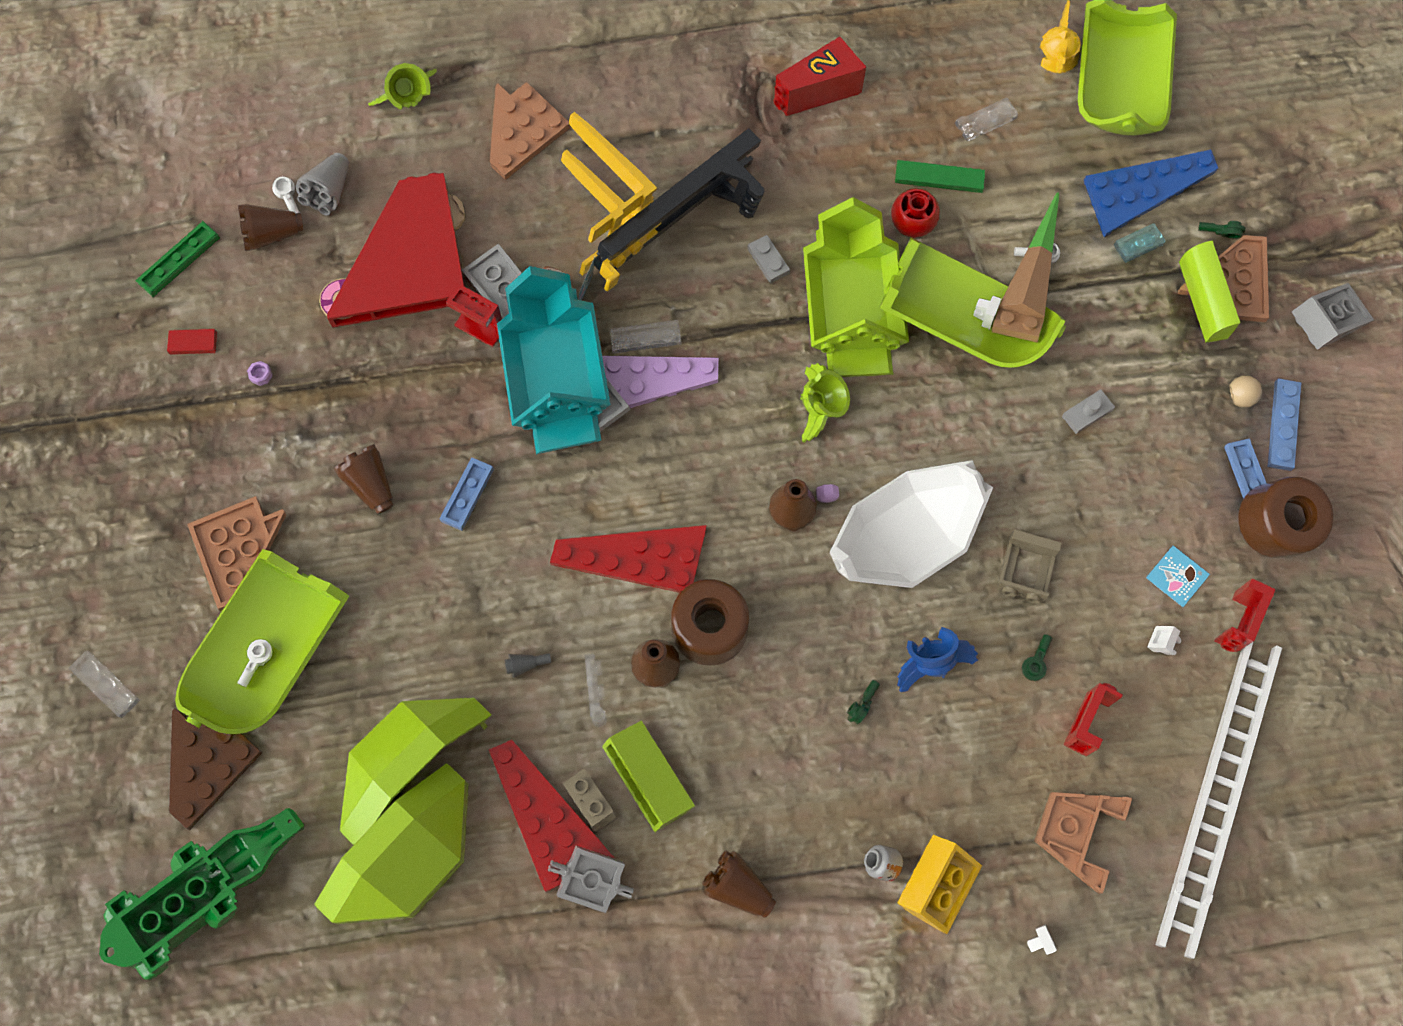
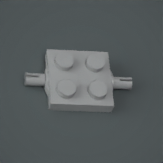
M577 845L566 865L551 860L548 871L562 875V881L557 892L559 898L604 913L607 912L610 901L616 894L630 899L634 888L620 884V876L625 866L623 861Z

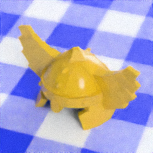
M1070 0L1066 2L1059 27L1048 30L1042 36L1043 41L1041 40L1040 49H1042L1046 56L1043 57L1040 66L1054 73H1065L1072 70L1078 64L1080 58V38L1077 33L1068 28Z

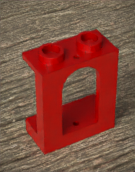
M458 284L446 301L448 307L461 313L454 326L494 347L499 339L497 323L502 320L499 306Z
M1252 578L1236 590L1232 600L1246 606L1237 629L1234 627L1229 628L1216 637L1214 642L1221 644V647L1229 652H1238L1254 642L1276 589Z
M1099 683L1088 691L1063 745L1084 756H1088L1098 750L1103 739L1089 733V727L1100 704L1109 707L1121 699L1123 694L1117 692V688L1107 683Z

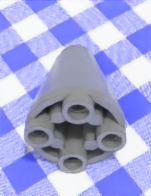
M334 153L300 177L296 183L298 201L304 206L309 205L313 209L318 210L323 215H330L336 209L349 169L348 159L340 153Z

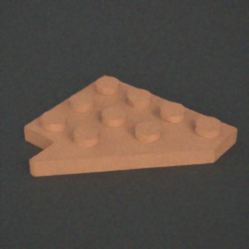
M527 82L511 95L499 84L495 88L490 165L505 180L571 128L569 121Z
M1244 235L1220 254L1218 258L1239 320L1266 322L1269 319L1267 237ZM1186 283L1179 288L1178 294L1190 295Z
M256 496L187 524L219 611L224 609L262 549L270 550L286 517V512L283 509L265 516L259 499Z

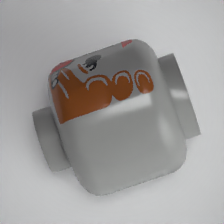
M875 845L866 853L864 864L869 876L883 881H893L902 871L903 859L898 850L884 845Z

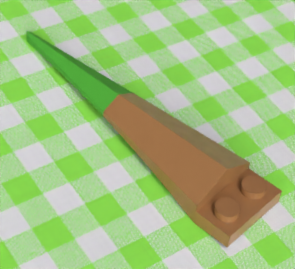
M1059 192L1055 194L999 304L992 327L993 333L1038 342L1045 316Z

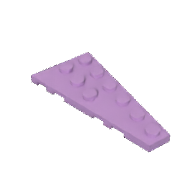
M602 356L607 380L630 408L656 401L657 398L664 396L671 397L685 390H695L718 383V358Z

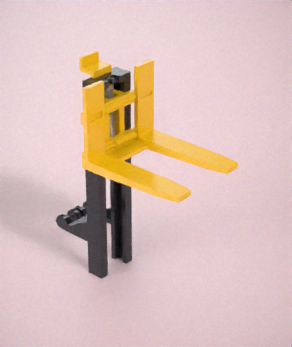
M576 112L570 114L569 125L635 193L633 197L624 202L568 150L562 153V163L610 212L608 216L591 228L588 238L591 243L609 230L608 236L599 243L598 250L582 262L579 272L582 276L586 274L595 256L593 265L606 279L604 287L606 291H609L618 283L620 274L616 269L711 195L736 203L739 206V213L748 219L753 218L759 202L765 193V188L746 170L753 161L751 156L748 158L746 156L759 147L761 142L749 128L656 200H653L652 194L657 190V187ZM733 178L739 181L736 189L729 183Z

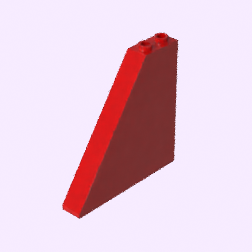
M430 173L427 176L421 177L411 176L398 181L327 313V319L332 328L448 307L446 301L457 285L461 284L465 287L444 173Z

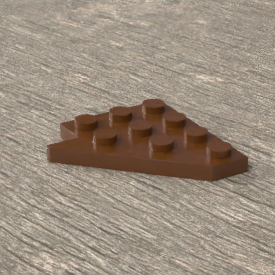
M174 708L172 710L169 813L186 829L191 830L263 752L242 733L225 734L203 724L198 728L187 722V718Z

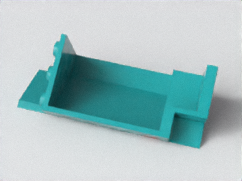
M529 266L505 288L509 314L497 323L512 426L533 430L536 454L602 441L597 415L601 414L611 404L594 305L591 302L578 300L577 291L571 286L570 274Z

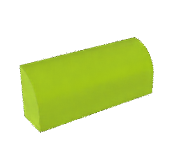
M1211 240L1192 247L1184 253L1179 261L1206 343L1228 339L1240 324L1216 249Z
M642 720L609 737L602 746L654 832L676 821L695 807Z

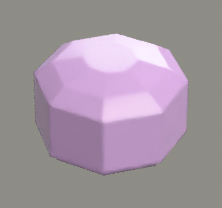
M262 361L252 363L247 370L250 381L258 386L269 383L272 378L271 368Z
M833 484L819 486L816 488V498L823 503L836 501L839 499V488Z

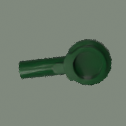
M1229 221L1226 225L1199 222L1198 231L1216 232V235H1221L1222 237L1238 239L1242 237L1246 227L1239 221Z
M1043 635L1034 657L1027 658L1022 664V673L1028 680L1039 681L1046 674L1047 667L1043 660L1053 639L1049 635Z
M872 680L864 691V696L860 702L857 703L855 701L847 710L849 715L847 720L849 722L859 724L866 717L871 708V699L880 686L877 681Z

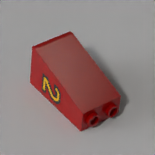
M839 36L776 75L774 104L778 110H782L786 116L859 95L863 89L866 66Z

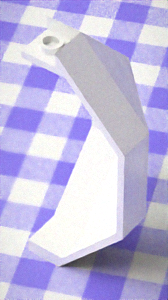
M973 460L906 471L852 506L830 551L838 572L849 581L913 588L967 552L993 487L984 482L982 475L976 470Z

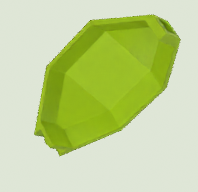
M475 698L401 701L349 752L340 832L354 845L381 817L393 798L444 747L478 725L485 730L488 727L485 721L491 714Z
M446 763L398 798L341 858L314 905L335 924L414 918L464 863L469 783Z

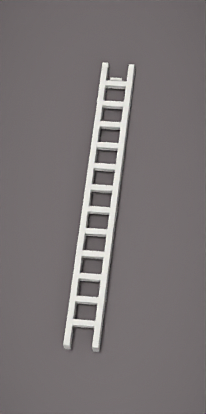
M1253 642L1241 649L1155 944L1159 947H1166L1171 927L1190 934L1184 956L1190 959H1195L1209 905L1214 896L1213 891L1282 647L1274 646L1271 649L1267 666L1256 660L1249 659ZM1246 667L1265 673L1261 688L1242 682ZM1240 689L1258 696L1254 711L1236 705ZM1233 712L1251 718L1247 734L1229 728ZM1226 735L1245 742L1241 758L1222 751ZM1220 758L1238 765L1234 781L1215 774ZM1213 782L1232 788L1227 805L1209 798ZM1206 805L1225 812L1220 829L1202 822ZM1199 829L1218 836L1214 853L1195 846ZM1192 853L1211 860L1207 878L1188 871ZM1185 877L1204 884L1200 902L1181 895L1185 885ZM1178 902L1197 909L1193 927L1173 920Z

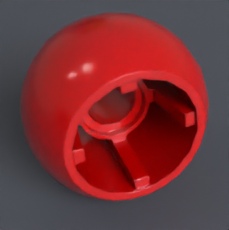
M913 188L904 191L895 199L891 208V219L894 227L899 233L909 238H920L928 235L936 227L940 218V207L936 198L924 189Z

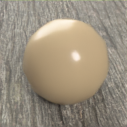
M1240 376L1235 378L1229 385L1231 398L1236 406L1251 407L1261 399V383L1252 376Z

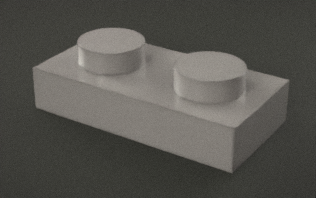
M768 235L748 244L747 249L770 284L790 274L789 267Z

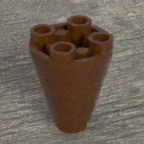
M249 204L238 205L240 219L244 218V221H240L242 235H247V237H243L245 251L259 249L303 231L301 213L295 214L294 211Z
M375 444L365 448L362 451L363 453L359 455L356 452L349 454L343 458L344 462L333 469L337 476L372 511L375 510L378 515L392 508L394 504L380 453Z
M793 479L775 490L770 499L769 512L778 525L790 531H797L811 523L816 514L817 503L815 496L805 482Z
M646 640L633 652L631 660L632 672L643 685L652 688H664L675 679L679 672V654L674 646L665 640Z
M725 850L718 859L717 863L719 866L714 873L710 871L703 880L702 884L706 886L705 895L750 914L761 915L763 918H766L773 910L776 900L772 898L770 891L738 853L734 851L730 853Z

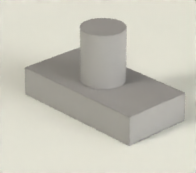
M1100 389L1064 412L1062 417L1077 434L1113 411L1115 406Z

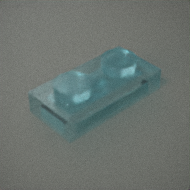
M1153 223L1116 240L1114 247L1124 262L1127 263L1163 246L1166 240Z

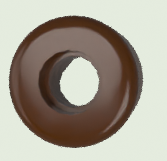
M1293 476L1259 485L1249 491L1240 505L1238 518L1241 533L1251 548L1264 556L1280 558L1310 552L1321 546L1331 533L1334 513L1329 497L1318 484L1303 477ZM1286 503L1299 505L1303 509L1305 523L1296 530L1291 528L1285 520L1284 507Z
M715 579L700 580L683 589L675 599L671 610L672 637L678 650L689 660L701 665H719L734 658L743 648L748 635L750 618L749 609L744 597L732 585ZM716 610L725 617L724 626L719 631L706 633L697 627L696 619L706 611Z

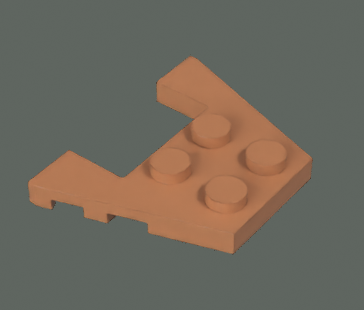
M1051 792L1034 841L1095 892L1102 894L1110 871L1086 862L1084 858L1099 812L1124 821L1126 820L1132 798Z

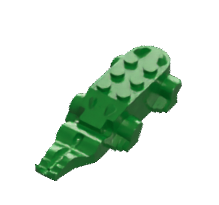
M286 808L260 825L233 830L208 851L198 843L195 844L193 841H190L174 853L170 864L173 873L140 898L132 892L127 893V891L123 890L105 904L107 909L103 915L107 924L101 933L100 958L104 962L116 966L135 968L145 980H152L168 968L167 963L171 960L169 955L174 948L206 924L217 929L234 917L235 912L238 910L236 905L238 900L236 899L237 894L235 891L257 881L265 873L269 863L279 850L299 831L304 830V824L293 809ZM110 948H113L114 954L109 957L107 952Z

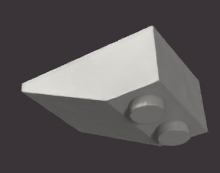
M1349 283L1314 295L1292 311L1296 322L1304 329L1309 341L1317 349L1343 338L1374 320Z

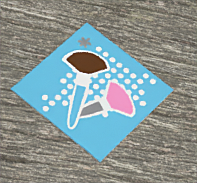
M595 256L579 291L578 300L582 301L593 275Z
M1172 546L1146 578L1184 607L1210 574L1175 546Z

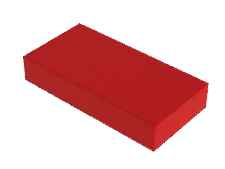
M215 329L169 330L167 352L170 355L216 353L217 331Z

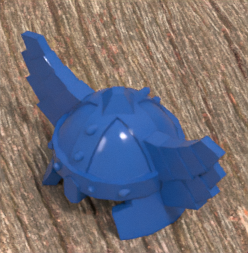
M941 627L938 638L942 640L930 641L928 637H924L922 639L923 644L919 647L915 642L908 641L907 650L911 658L901 667L902 670L898 675L899 681L897 686L900 687L899 691H908L914 682L925 675L931 677L942 676V678H945L946 674L958 662L974 664L978 661L976 658L978 652L974 650L975 647L968 641L959 640L957 634L944 627Z

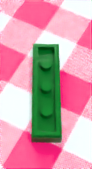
M897 160L894 183L983 193L985 170Z
M202 221L135 281L150 296H156L219 240V235Z

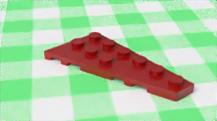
M707 525L558 539L554 544L550 565L680 593L695 581Z
M513 740L489 749L545 892L559 887L562 881V875L548 871L551 860L566 865L571 859L576 845L615 858Z

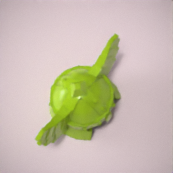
M402 63L396 65L388 72L385 78V93L369 102L368 105L373 106L388 99L400 110L403 107L409 108L410 106L418 105L423 96L430 95V82L428 78L433 76L437 69H432L425 73L414 64Z
M818 363L816 365L811 364L810 368L806 367L804 373L809 378V381L804 386L800 399L805 409L809 412L807 426L802 434L803 442L811 441L813 437H817L819 432L823 431L828 417H841L845 415L850 405V394L846 382L839 374L827 370L826 366Z

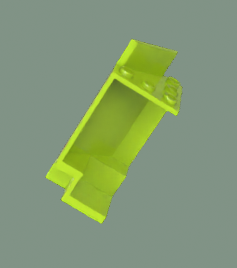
M852 197L818 215L819 229L816 230V241L803 247L811 347L826 353L828 370L836 372L841 377L893 375L891 350L898 349L900 345L909 342L907 321L881 309L880 304L883 296L888 293L886 288L892 275H898L900 270L898 267L900 260L899 244L884 236L882 212Z

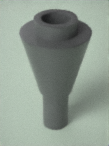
M550 653L538 656L508 654V659L504 660L507 674H512V677L515 678L538 665L551 663Z

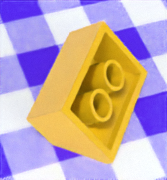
M933 835L897 904L920 920L948 934L982 865L956 843Z

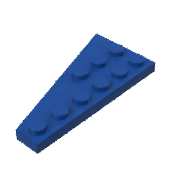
M1206 150L1087 175L1083 181L1102 234L1106 237L1115 229L1127 225L1134 218L1146 214L1165 203L1172 196L1182 193L1184 189L1191 185H1196L1215 174L1218 166L1212 150Z

